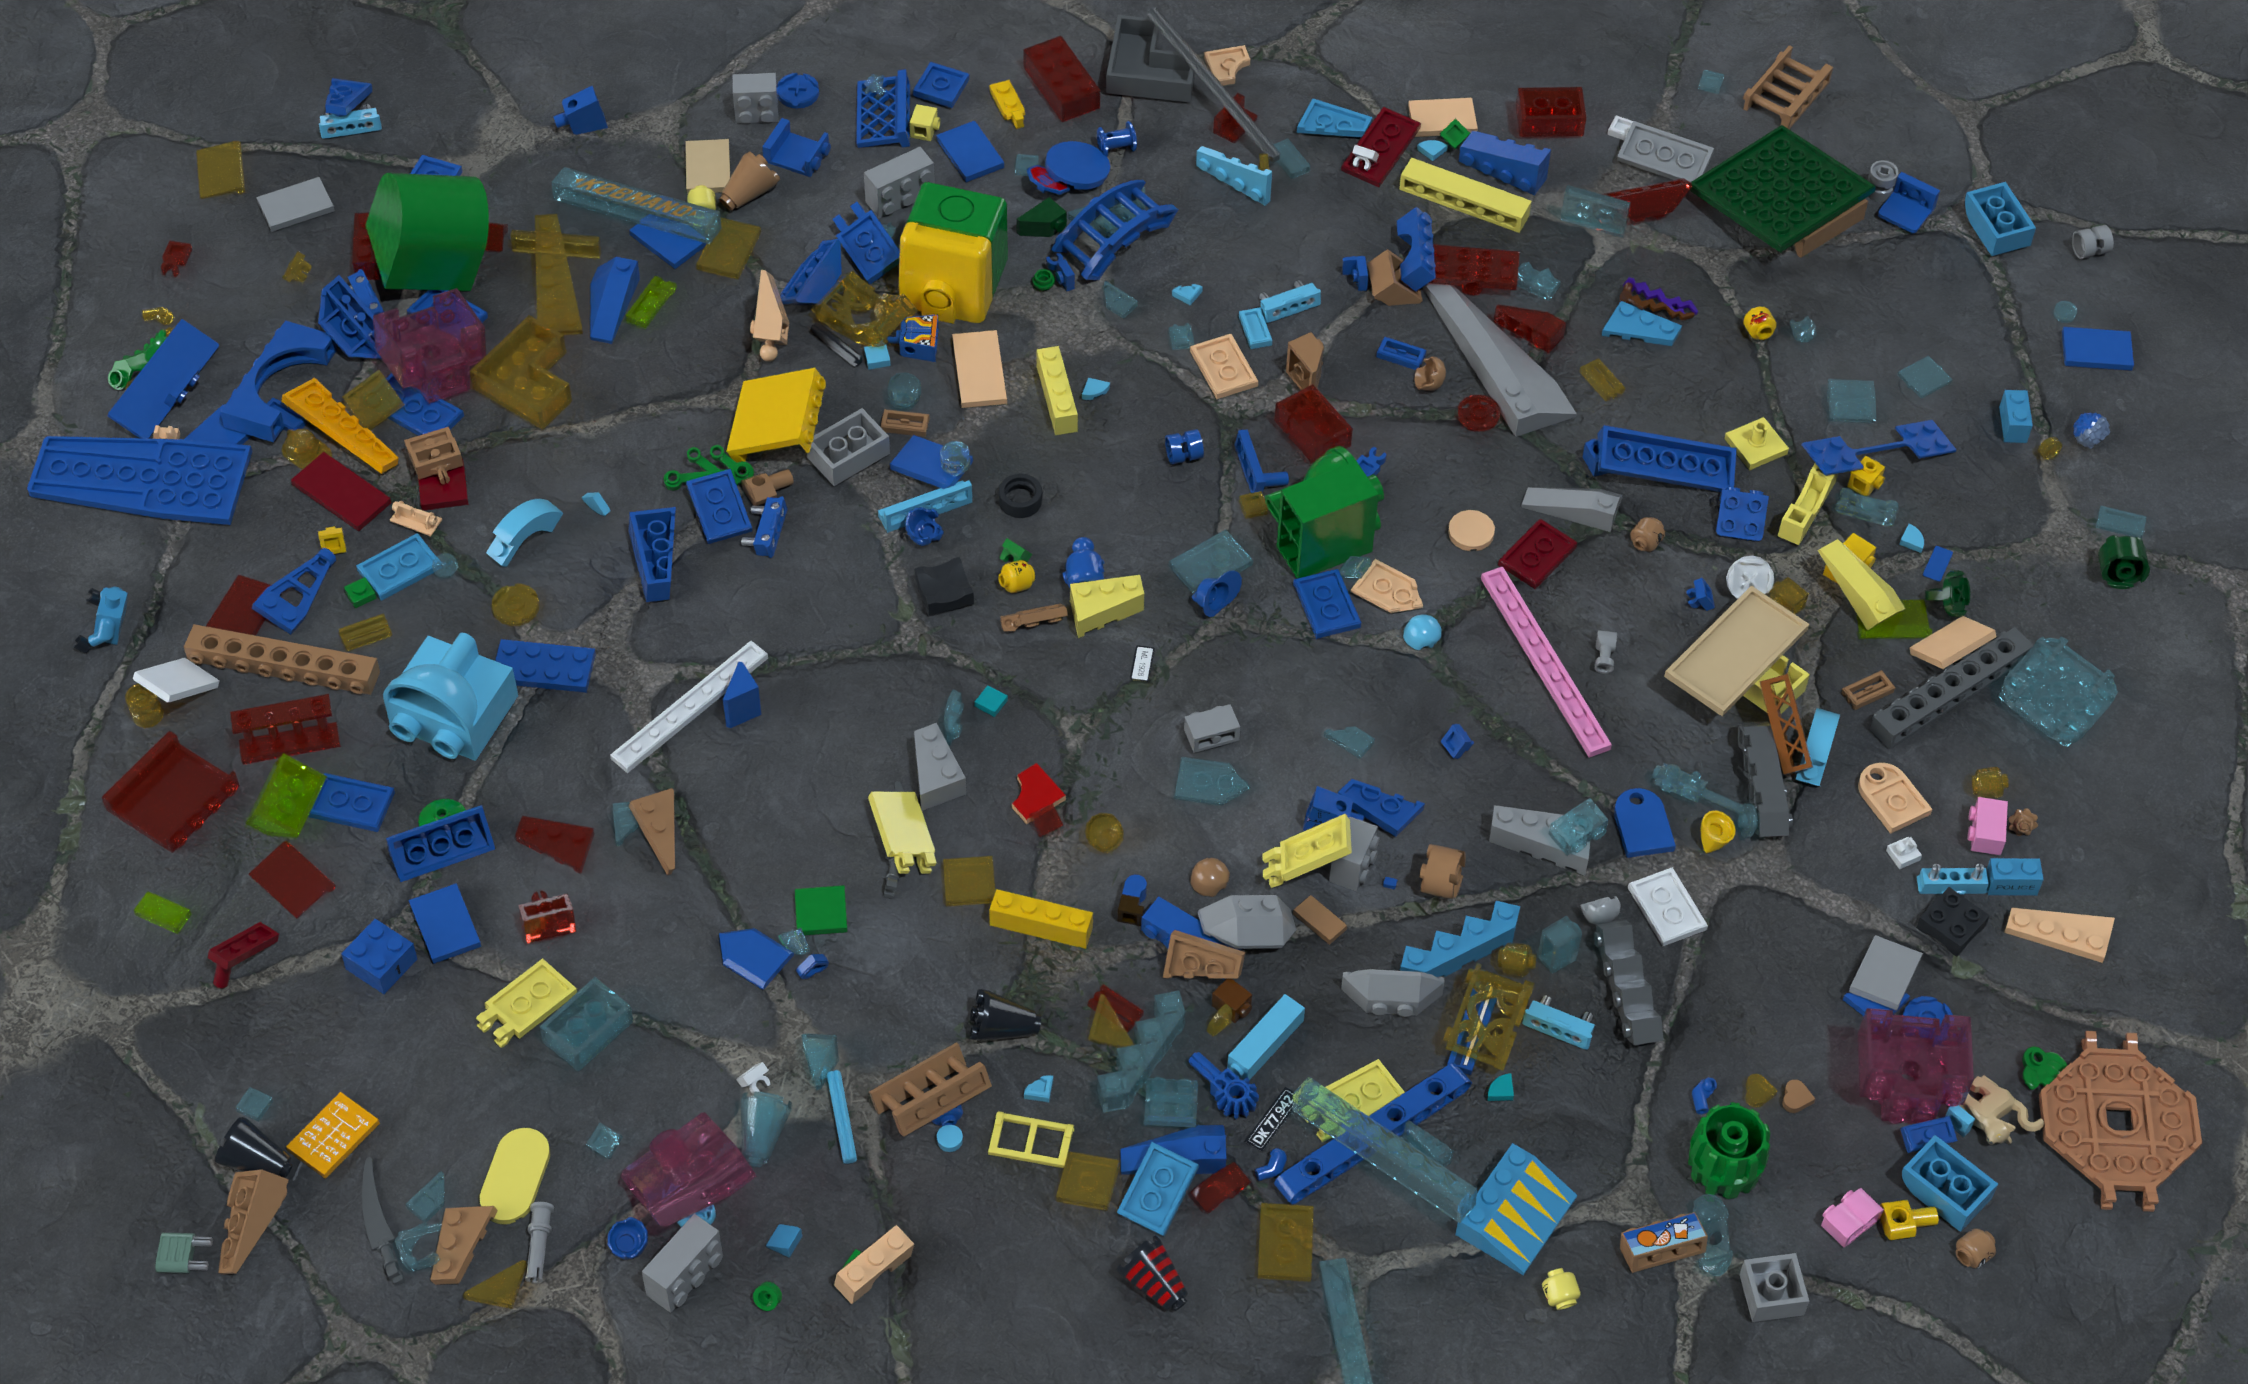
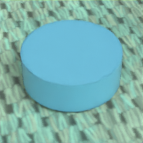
M945 1125L937 1132V1144L943 1151L953 1152L962 1146L963 1134L959 1127Z

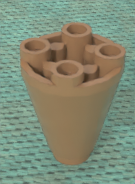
M751 152L745 153L722 191V196L719 200L730 211L734 208L738 209L774 188L780 177L766 166L768 162L760 154L755 156Z

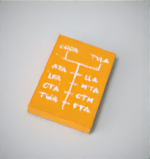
M340 1092L286 1148L288 1152L326 1179L380 1122L378 1118Z

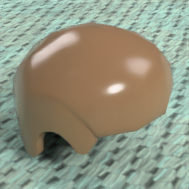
M1432 356L1424 359L1425 366L1417 368L1415 371V386L1419 390L1435 391L1444 383L1446 377L1445 365L1439 358Z
M1205 858L1194 866L1190 884L1199 894L1213 897L1221 889L1226 888L1230 872L1219 859Z

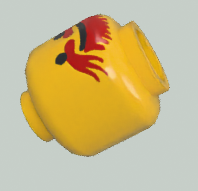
M1766 307L1752 308L1744 317V325L1750 336L1754 339H1767L1773 335L1776 329V321Z

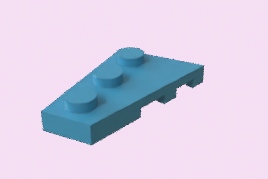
M1312 99L1297 126V133L1362 137L1372 124V117Z

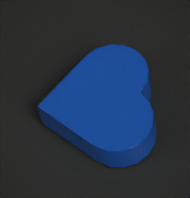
M811 954L798 966L796 972L801 979H808L815 973L825 970L829 965V961L824 954Z

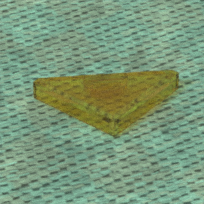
M1100 994L1088 1039L1093 1042L1135 1051V1045L1106 996Z
M521 1260L465 1291V1300L512 1309L527 1266L526 1261Z

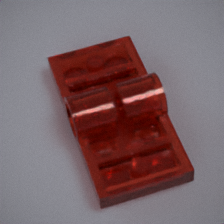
M1433 244L1436 278L1429 283L1461 286L1462 292L1470 296L1480 294L1483 288L1517 290L1520 251Z

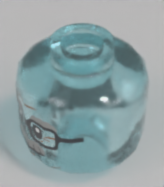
M952 441L946 443L941 448L940 461L943 471L947 474L958 476L969 469L971 463L970 450L966 444Z

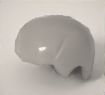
M1614 896V899L1606 897L1581 904L1580 906L1586 920L1596 925L1611 922L1620 913L1621 904L1617 896Z

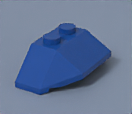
M839 239L822 241L818 245L819 248L812 252L800 265L780 294L783 304L806 306L819 305L825 301L826 295L836 285V281L842 274L841 243Z
M340 275L321 290L318 323L348 357L383 359L399 345Z

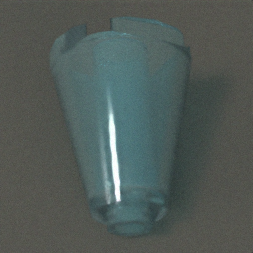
M745 1092L741 1095L742 1158L747 1161L746 1164L749 1166L762 1167V1164L768 1163L791 1113L793 1104L791 1101L788 1104L783 1103V1097L778 1095L754 1092V1096L747 1097L748 1092Z

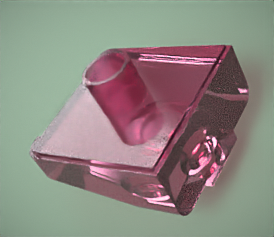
M705 1112L697 1115L677 1131L669 1129L658 1134L651 1141L650 1150L626 1167L621 1175V1178L654 1220L664 1227L670 1226L731 1196L757 1177L738 1147Z

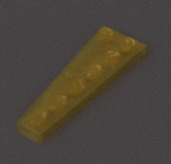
M557 214L535 215L538 336L583 334Z

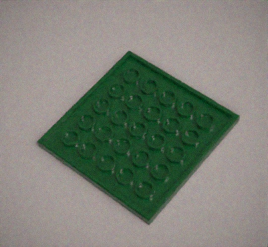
M1783 125L1688 183L1689 191L1780 253L1873 194L1876 188L1875 185Z

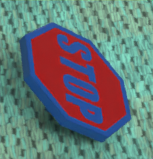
M1035 165L1027 169L1030 181L1038 186L1037 189L1042 193L1049 191L1061 195L1070 190L1069 184L1056 182L1048 174L1045 167Z

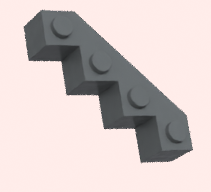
M1767 721L1739 722L1738 747L1743 750L1744 775L1749 779V803L1754 807L1755 833L1760 837L1789 836V828L1793 827V817L1791 813L1789 814L1787 787L1783 783L1781 763L1771 724Z
M1625 919L1596 924L1597 932H1594V942L1601 954L1604 974L1608 977L1611 986L1613 1003L1617 1007L1621 1018L1624 1037L1633 1045L1663 1041L1661 1015L1653 1007L1652 987L1644 980L1642 955L1634 949L1632 924Z

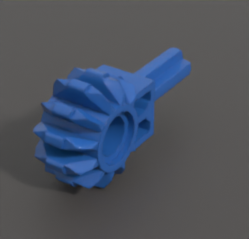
M1200 1052L1192 1054L1189 1064L1210 1082V1094L1215 1097L1218 1110H1224L1225 1117L1234 1114V1118L1237 1120L1239 1114L1247 1118L1249 1111H1255L1256 1103L1259 1101V1094L1256 1092V1085L1250 1084L1248 1077L1240 1080L1238 1074L1235 1075L1229 1068L1223 1072L1219 1071ZM1233 1096H1241V1098L1236 1099Z

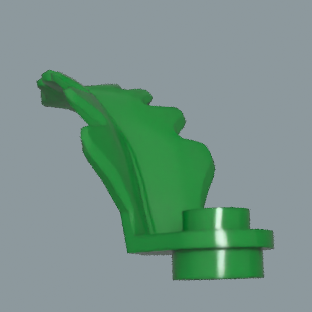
M160 330L159 333H156L155 338L150 339V344L146 343L143 350H136L134 352L135 355H125L122 360L115 361L112 370L108 374V382L114 389L124 390L127 388L133 372L141 371L167 338L166 331Z

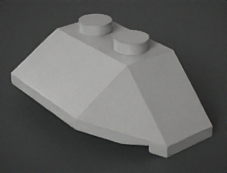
M1230 895L1198 911L1203 933L1208 936L1212 935L1219 941L1236 949L1282 948L1297 930L1291 909L1277 895Z
M1358 970L1352 973L1343 972L1341 990L1366 1013H1373L1375 1015L1398 1014L1403 1017L1417 1016L1442 996L1444 977H1435L1431 974L1412 971Z

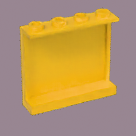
M816 368L743 381L726 450L729 456L737 463L741 461L746 462L747 454L798 444L802 446L806 453H810L815 427L818 423V413L822 405L823 391L826 387L824 377L820 375Z

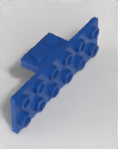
M181 319L109 411L108 417L137 437L149 439L154 432L155 426L162 422L175 403H181L188 394L185 390L189 386L193 387L199 380L200 376L198 373L218 349L219 344Z

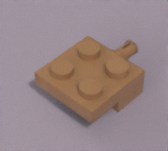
M449 427L404 440L418 479L438 474L440 483L445 484V481L446 483L450 481L446 471L463 466L460 450Z

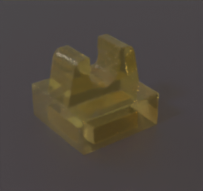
M297 251L290 261L282 277L288 282H291L292 279L304 282L307 275L302 273V271L308 273L312 268L304 260V254Z

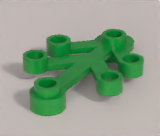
M720 445L711 447V458L722 462L731 469L736 485L741 484V480L754 476V469L749 463L743 461L735 462L724 453V449ZM692 447L687 451L688 460L691 463H696L705 471L680 474L676 470H671L664 475V484L668 490L676 491L686 481L724 470H720L704 458L698 448ZM719 450L721 454L716 456L713 452ZM691 453H697L698 456L695 457V458H692V457H690V454H691ZM744 469L746 473L739 474L738 471ZM676 476L677 479L675 481H670L669 477Z

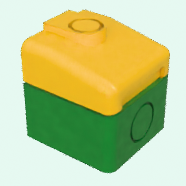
M925 182L921 185L900 237L899 303L903 308L921 311L922 316L938 315V321L952 324L955 323L956 319L972 323L984 321L1008 260L1006 201L1001 197Z

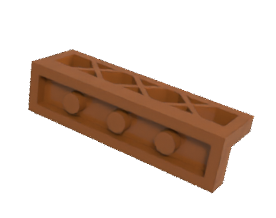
M1789 674L1760 681L1783 774L1786 777L1797 775L1796 772L1813 768ZM1785 681L1787 690L1783 697L1780 698L1776 696L1774 684ZM1787 696H1789L1790 703L1785 701ZM1783 703L1792 707L1793 713L1788 722L1782 719L1780 708ZM1794 719H1795L1796 726L1793 725V724H1791ZM1789 726L1796 729L1799 734L1794 745L1788 742L1786 735ZM1800 742H1801L1802 749H1800V748L1797 747ZM1795 750L1804 754L1806 764L1794 765L1792 755Z

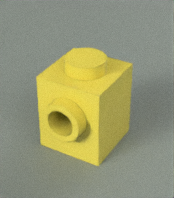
M916 104L910 120V138L931 141L935 130H939L940 127L937 108Z

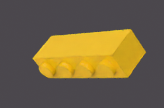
M996 889L989 909L990 926L1084 949L1087 948L1093 929V912Z

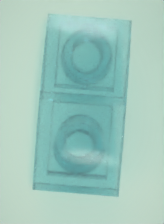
M952 690L944 714L945 740L949 746L954 738L960 736L962 731L960 715L962 714L964 703H962L961 692Z

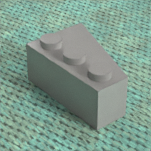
M937 723L914 731L921 810L923 811L966 795V778Z

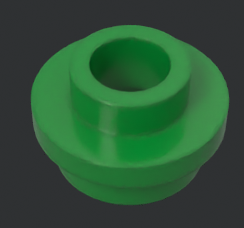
M1040 269L1033 276V285L1040 290L1050 289L1055 283L1054 276L1047 269Z

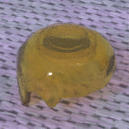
M1099 813L1092 816L1086 823L1085 835L1089 844L1096 851L1110 853L1118 849L1123 842L1124 830L1114 815Z

